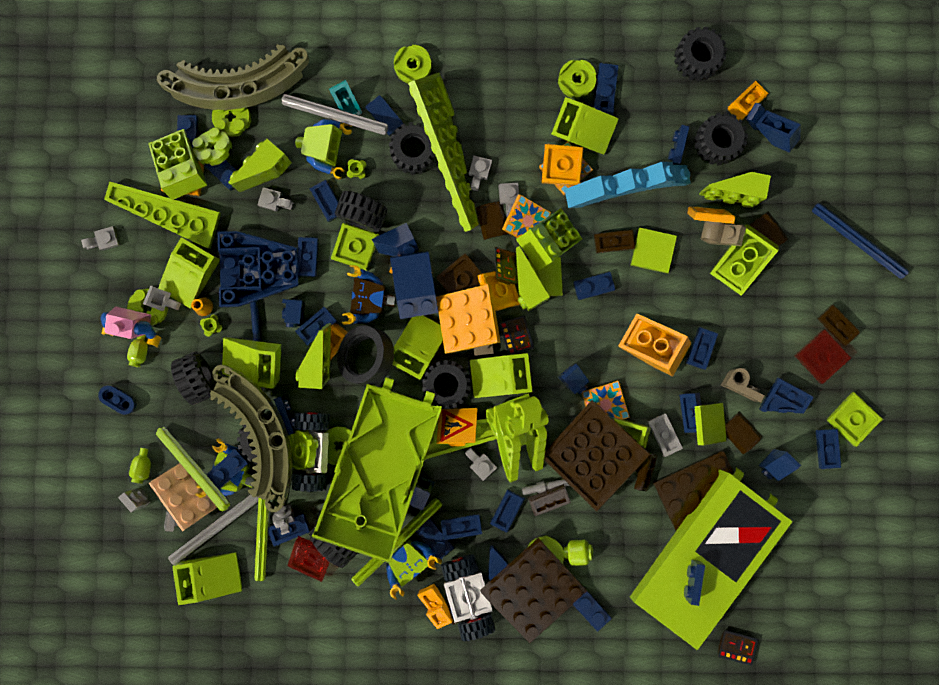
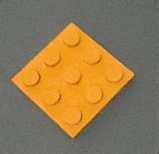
M487 284L436 297L446 354L501 343L491 285Z

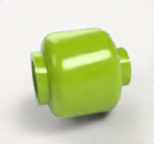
M571 540L568 543V547H564V557L573 566L588 565L590 560H593V547L589 545L587 540Z

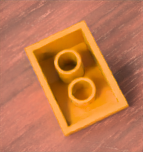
M636 314L619 347L654 368L674 376L691 342L688 336Z

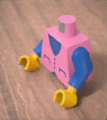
M114 307L109 313L104 312L100 317L103 326L102 335L109 334L128 339L146 335L148 345L158 347L161 337L156 335L150 324L151 314Z

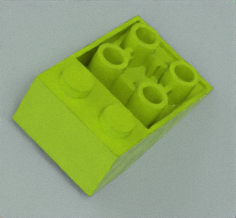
M565 97L551 135L604 155L619 118Z
M184 129L148 143L161 189L171 200L207 186L201 166L194 155L193 148Z
M266 139L257 145L256 151L252 156H248L243 161V166L232 173L230 176L231 180L228 183L239 192L280 177L292 162L279 148Z
M755 172L746 173L709 184L699 195L705 196L704 198L707 200L721 199L727 204L737 202L742 203L743 207L752 208L767 199L771 176Z
M560 208L516 240L537 271H539L581 241L582 238L568 219V216Z
M181 237L170 255L158 289L171 293L170 297L191 309L192 301L198 298L220 259Z
M423 315L412 317L394 346L392 365L422 380L443 342L441 325Z
M224 337L223 365L241 372L259 387L274 389L280 380L281 344ZM223 369L222 374L227 375V376H230V375L224 373L225 369Z
M528 353L470 360L474 398L532 392Z
M237 552L180 561L172 566L178 605L196 603L242 591Z

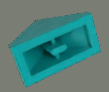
M346 80L329 88L339 110L355 115L362 114Z

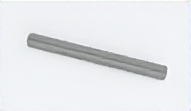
M284 94L282 97V104L284 106L382 135H386L388 131L386 123L288 94Z
M250 494L168 557L171 564L175 565L238 518L255 505L259 497H252Z

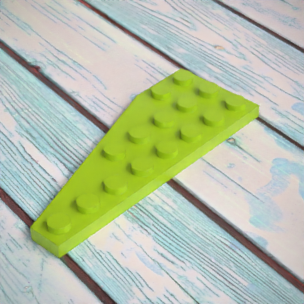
M436 73L409 82V90L416 102L417 112L424 123V131L429 136L431 149L437 157L439 170L445 178V185L451 194L452 204L459 215L460 225L466 232L479 224L474 202L469 199L470 183L466 184L464 174H467L461 144L456 140L458 129L456 125L453 126L452 116H455L441 75Z

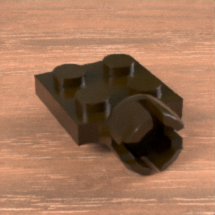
M465 253L436 278L450 294L480 286L477 276L482 273Z

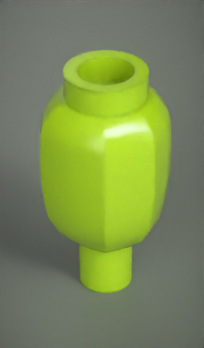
M146 335L139 336L131 342L127 354L130 366L141 367V364L145 362L148 346L145 342Z
M140 448L139 455L132 460L129 476L132 478L131 482L143 484L144 480L149 477L151 461L147 457V448Z

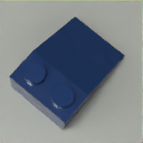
M429 252L390 257L400 319L438 313Z

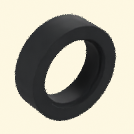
M369 326L355 327L345 335L340 343L337 354L339 371L351 383L363 386L367 384L376 385L388 375L392 367L394 347L390 337L385 332ZM372 338L377 346L376 361L368 372L360 374L354 364L355 352L362 341Z

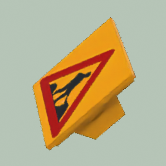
M441 409L438 420L437 444H449L452 447L465 446L466 443H475L478 409Z

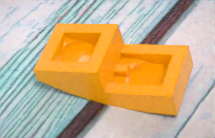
M435 584L419 590L417 596L427 607L426 615L437 629L453 622L450 610Z

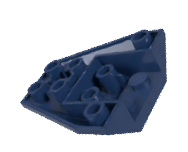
M238 231L218 232L221 288H219L220 308L241 307L298 286L297 248Z

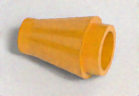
M206 297L195 299L191 303L192 309L200 316H207L213 310L212 301Z

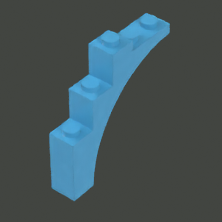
M660 162L644 169H629L613 176H598L565 189L568 208H581L606 199L645 190L685 186L691 184L690 172L687 165H673V162Z

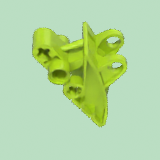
M525 394L494 406V408L487 409L486 418L493 434L497 438L502 464L509 482L518 480L521 446L525 444L532 468L535 472L543 469L547 439L544 425H547L549 420L539 400L536 397L530 398L529 394Z

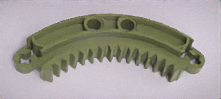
M277 44L278 50H271V56L266 54V60L260 58L259 64L252 62V67L246 65L245 70L238 67V72H235L232 68L230 73L226 69H224L222 74L218 69L213 73L212 69H209L208 72L205 68L200 70L198 66L193 67L191 63L187 64L183 60L177 63L179 69L176 73L169 70L161 71L157 75V82L164 90L171 93L176 100L188 105L212 110L241 109L266 102L291 88L303 77L301 71L308 65L309 57L303 48H296L290 53L284 45ZM164 79H170L173 84L171 85L168 81H164Z
M218 365L212 373L217 383L214 390L210 392L211 400H218L217 403L224 404L225 409L231 408V414L237 413L235 419L242 418L240 425L246 424L244 432L250 431L247 439H253V442L249 445L256 448L251 453L257 455L256 458L252 459L253 462L257 463L256 466L252 467V469L257 471V473L252 475L256 480L250 483L253 488L249 489L248 492L252 497L264 499L267 510L277 512L285 504L292 477V450L285 423L272 400L255 382L229 366ZM225 369L224 373L230 375L229 378L222 377L220 379L221 375L218 374V371ZM266 409H269L272 412V417L270 420H267L264 417V412ZM276 435L281 436L283 439L281 446L277 445L274 441ZM277 495H280L277 500V502L280 503V505L272 507L273 503L270 502V500H273L276 498Z

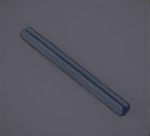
M821 203L813 207L812 212L898 278L902 279L908 274V269Z

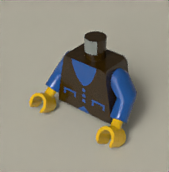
M350 265V267L354 268L355 272L354 274L347 273V275L354 277L350 312L342 314V316L346 315L349 318L348 322H342L344 325L352 323L367 324L377 319L379 314H383L384 306L395 307L396 296L385 295L386 287L383 286L382 280L371 272L360 269L356 265Z

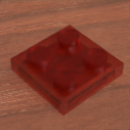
M826 330L820 331L794 355L820 384L825 383L851 359Z
M298 536L287 566L322 582L330 562L321 555L310 540Z

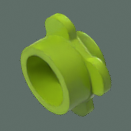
M349 160L347 176L349 178L359 177V179H363L365 177L364 169L366 162L363 160Z
M211 315L210 318L200 321L205 336L209 337L215 332L219 333L222 331L217 315Z

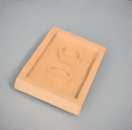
M180 463L149 483L182 532L217 508L207 495L199 498L194 494H199L203 490L196 487L198 484Z

